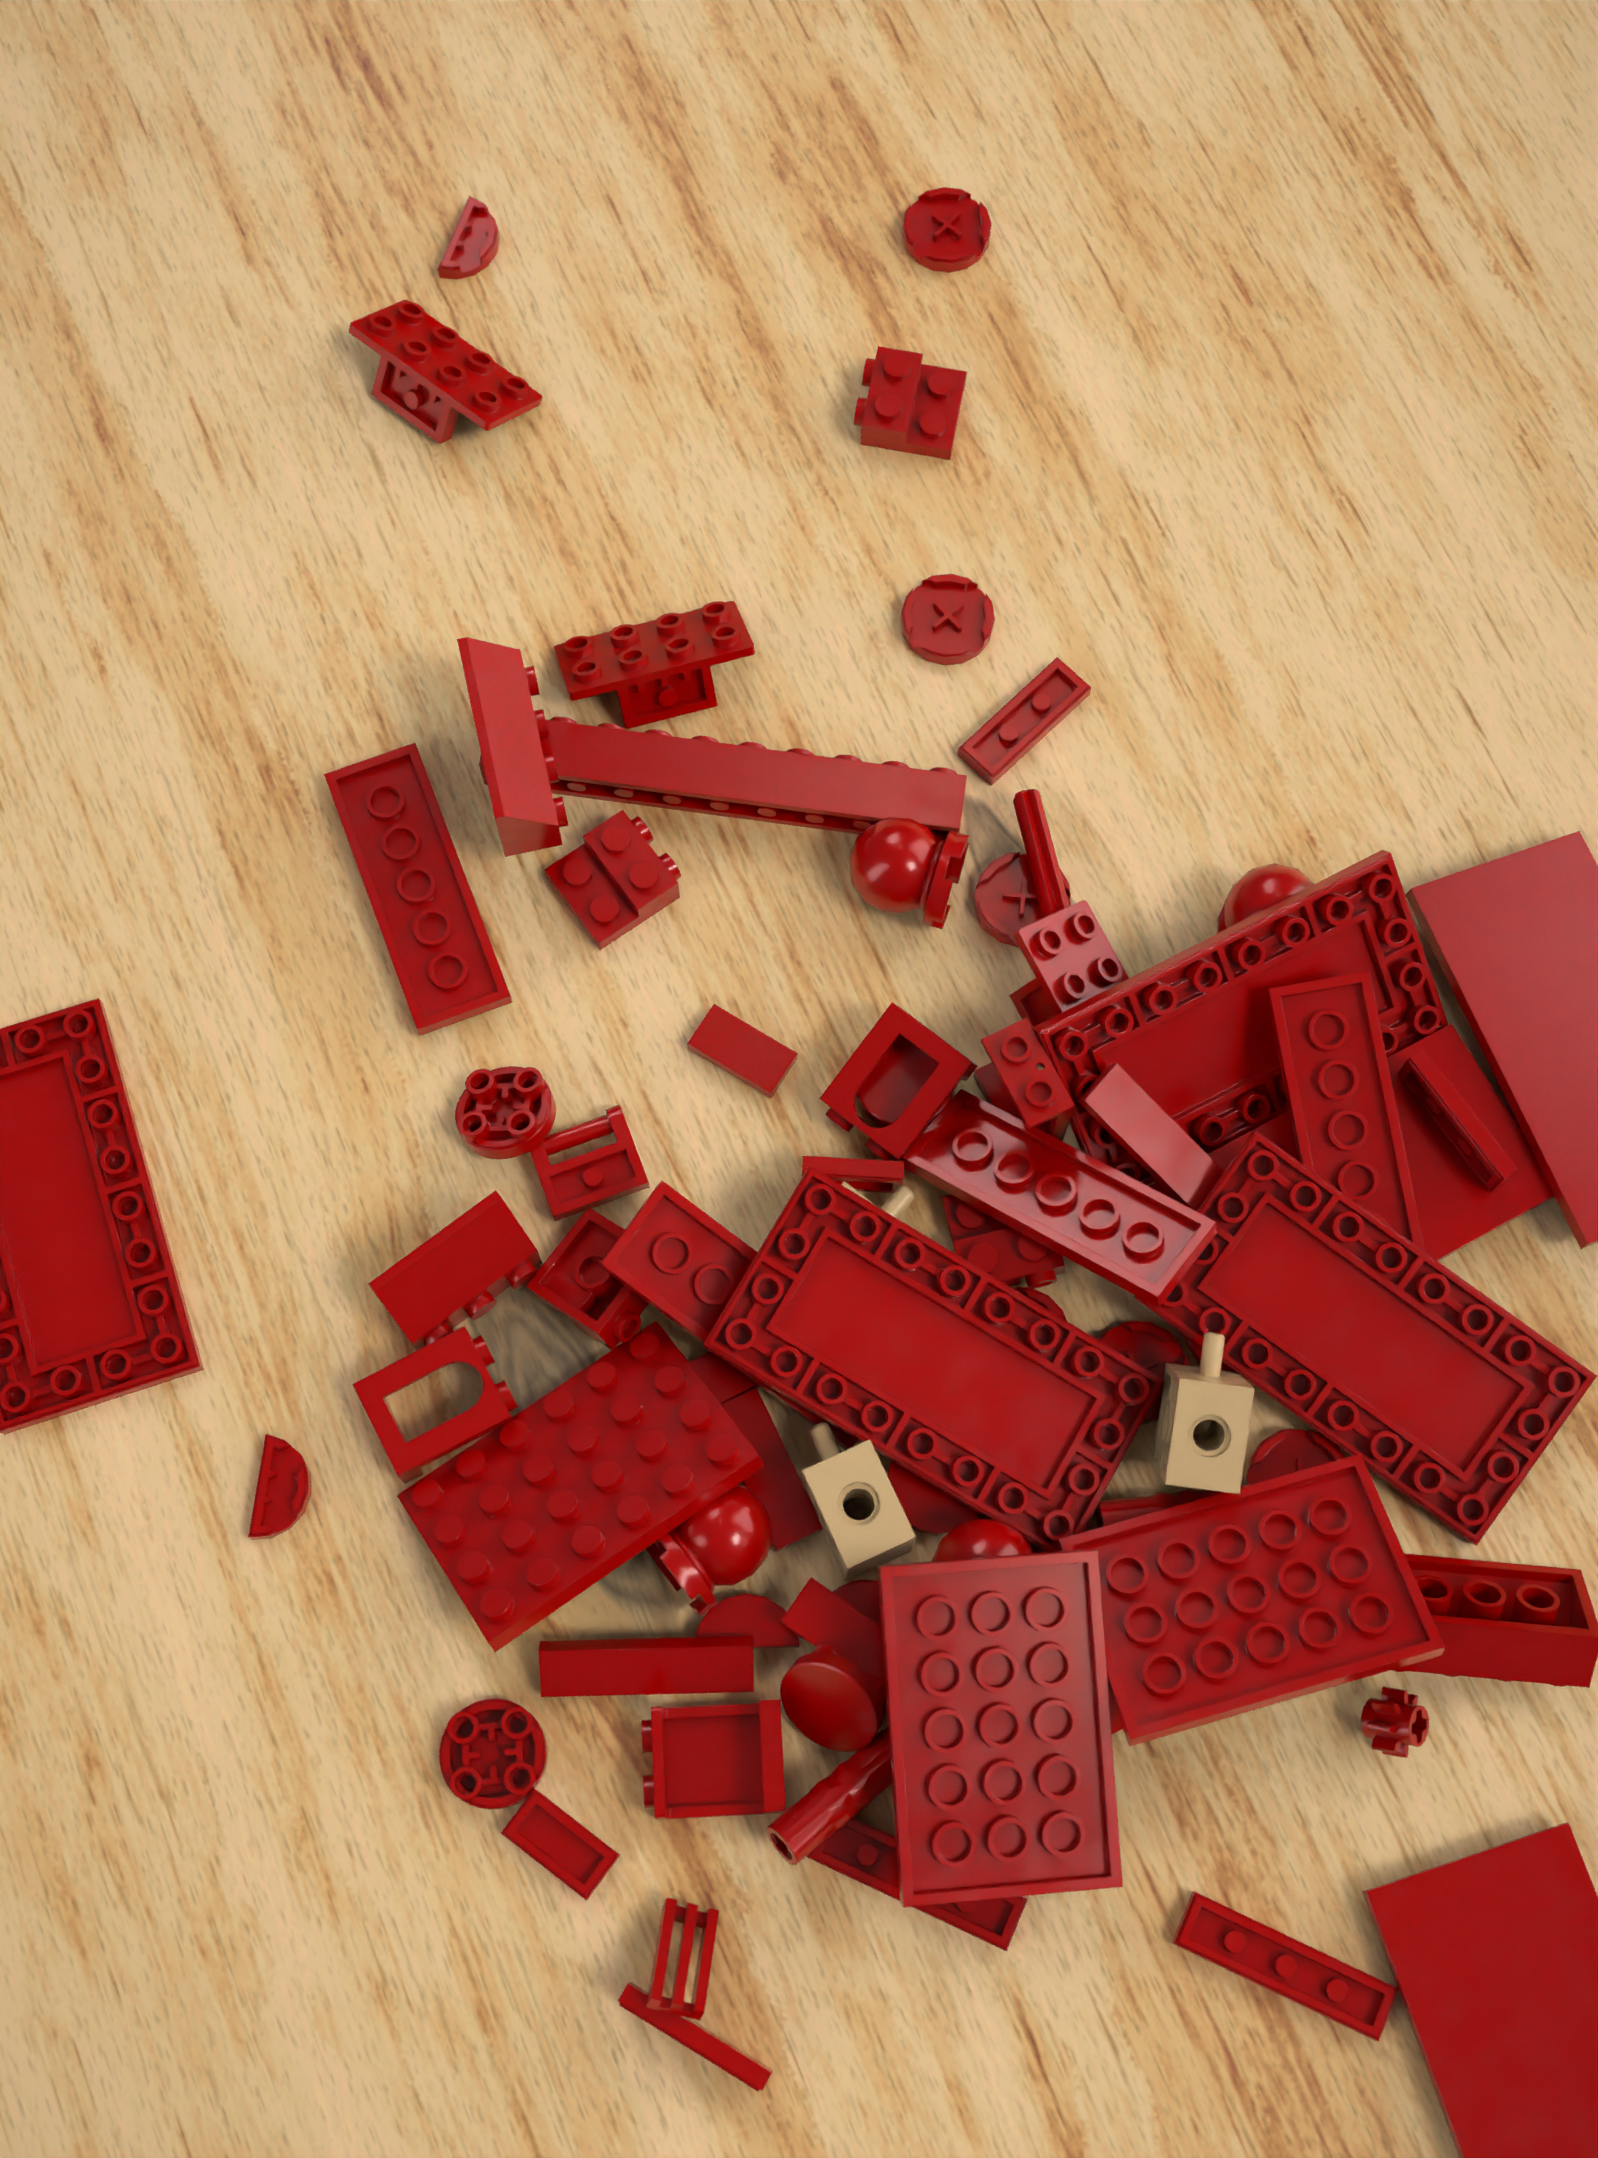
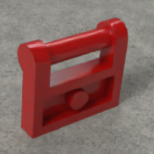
M620 1105L605 1109L606 1115L547 1135L540 1144L530 1150L554 1221L583 1212L588 1207L594 1208L650 1188ZM612 1133L616 1138V1143L551 1165L548 1156Z

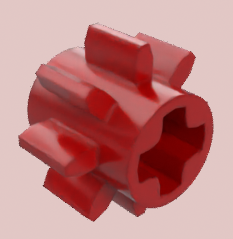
M1382 1687L1381 1699L1370 1698L1367 1700L1362 1710L1361 1728L1366 1738L1373 1739L1372 1749L1382 1751L1386 1755L1407 1758L1409 1746L1420 1747L1425 1742L1429 1730V1717L1425 1707L1417 1705V1695L1408 1694L1407 1690Z

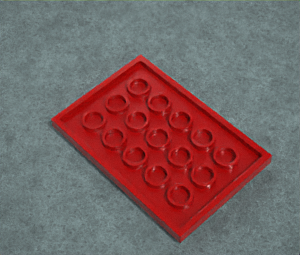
M656 1320L639 1331L632 1340L620 1344L613 1351L611 1350L513 1416L512 1421L494 1429L399 1493L397 1497L492 1649L497 1652L765 1465L745 1435Z
M1361 1453L1241 1487L1240 1494L1223 1492L1059 1539V1551L1098 1550L1108 1689L1129 1747L1442 1655L1445 1648Z
M1081 1549L877 1565L899 1892L902 1906L913 1907L1123 1887L1098 1550Z

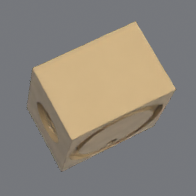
M1214 1332L1204 1334L1200 1367L1166 1363L1163 1379L1165 1382L1162 1386L1152 1466L1166 1485L1240 1494L1254 1387L1239 1373L1221 1370L1225 1342L1223 1334ZM1211 1420L1205 1432L1193 1435L1195 1427L1200 1422Z
M822 1422L810 1428V1436L822 1461L802 1470V1486L815 1508L823 1528L822 1533L845 1582L876 1568L877 1565H883L911 1552L916 1539L915 1533L871 1440L869 1439L841 1452L828 1423ZM852 1503H861L870 1510L871 1515L864 1520H853L847 1516L844 1508Z

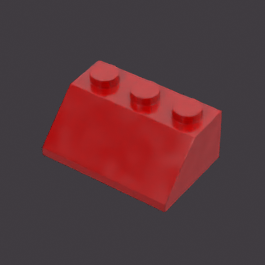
M495 1190L368 1283V1285L417 1351L454 1332L453 1328L468 1317L471 1320H476L485 1315L496 1304L497 1301L494 1298L511 1286L513 1289H518L528 1283L538 1271L535 1267L541 1264L542 1261L538 1250L502 1197Z

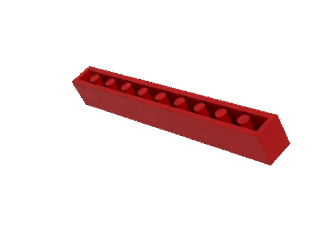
M553 717L550 720H546L549 738L540 740L543 754L553 753L559 782L550 783L551 793L859 835L868 827L888 817L911 818L928 827L938 842L941 840L946 841L950 830L960 831L967 775H959L955 771L944 767L922 770L909 768L908 765L898 761H886L882 764L862 762L859 758L852 755H837L834 758L816 756L812 752L800 748H792L787 751L771 750L755 742H743L739 745L719 743L718 740L709 736H695L692 739L673 737L668 732L657 729H650L643 733L624 730L621 726L612 723H601L598 726L577 724L574 720L566 717ZM480 756L479 767L483 782L488 785L482 756Z

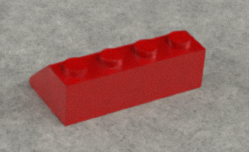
M468 637L457 639L493 813L505 857L563 845L559 828L569 826L563 797L553 798L550 783L559 782L553 753L543 754L540 740L549 738L544 710H533L531 696L540 695L534 666L524 668L521 650Z
M1405 1554L1445 1648L1440 1656L1396 1668L1392 1671L1443 1674L1449 1677L1488 1678L1503 1682L1543 1683L1558 1687H1590L1598 1656V1621L1580 1569Z

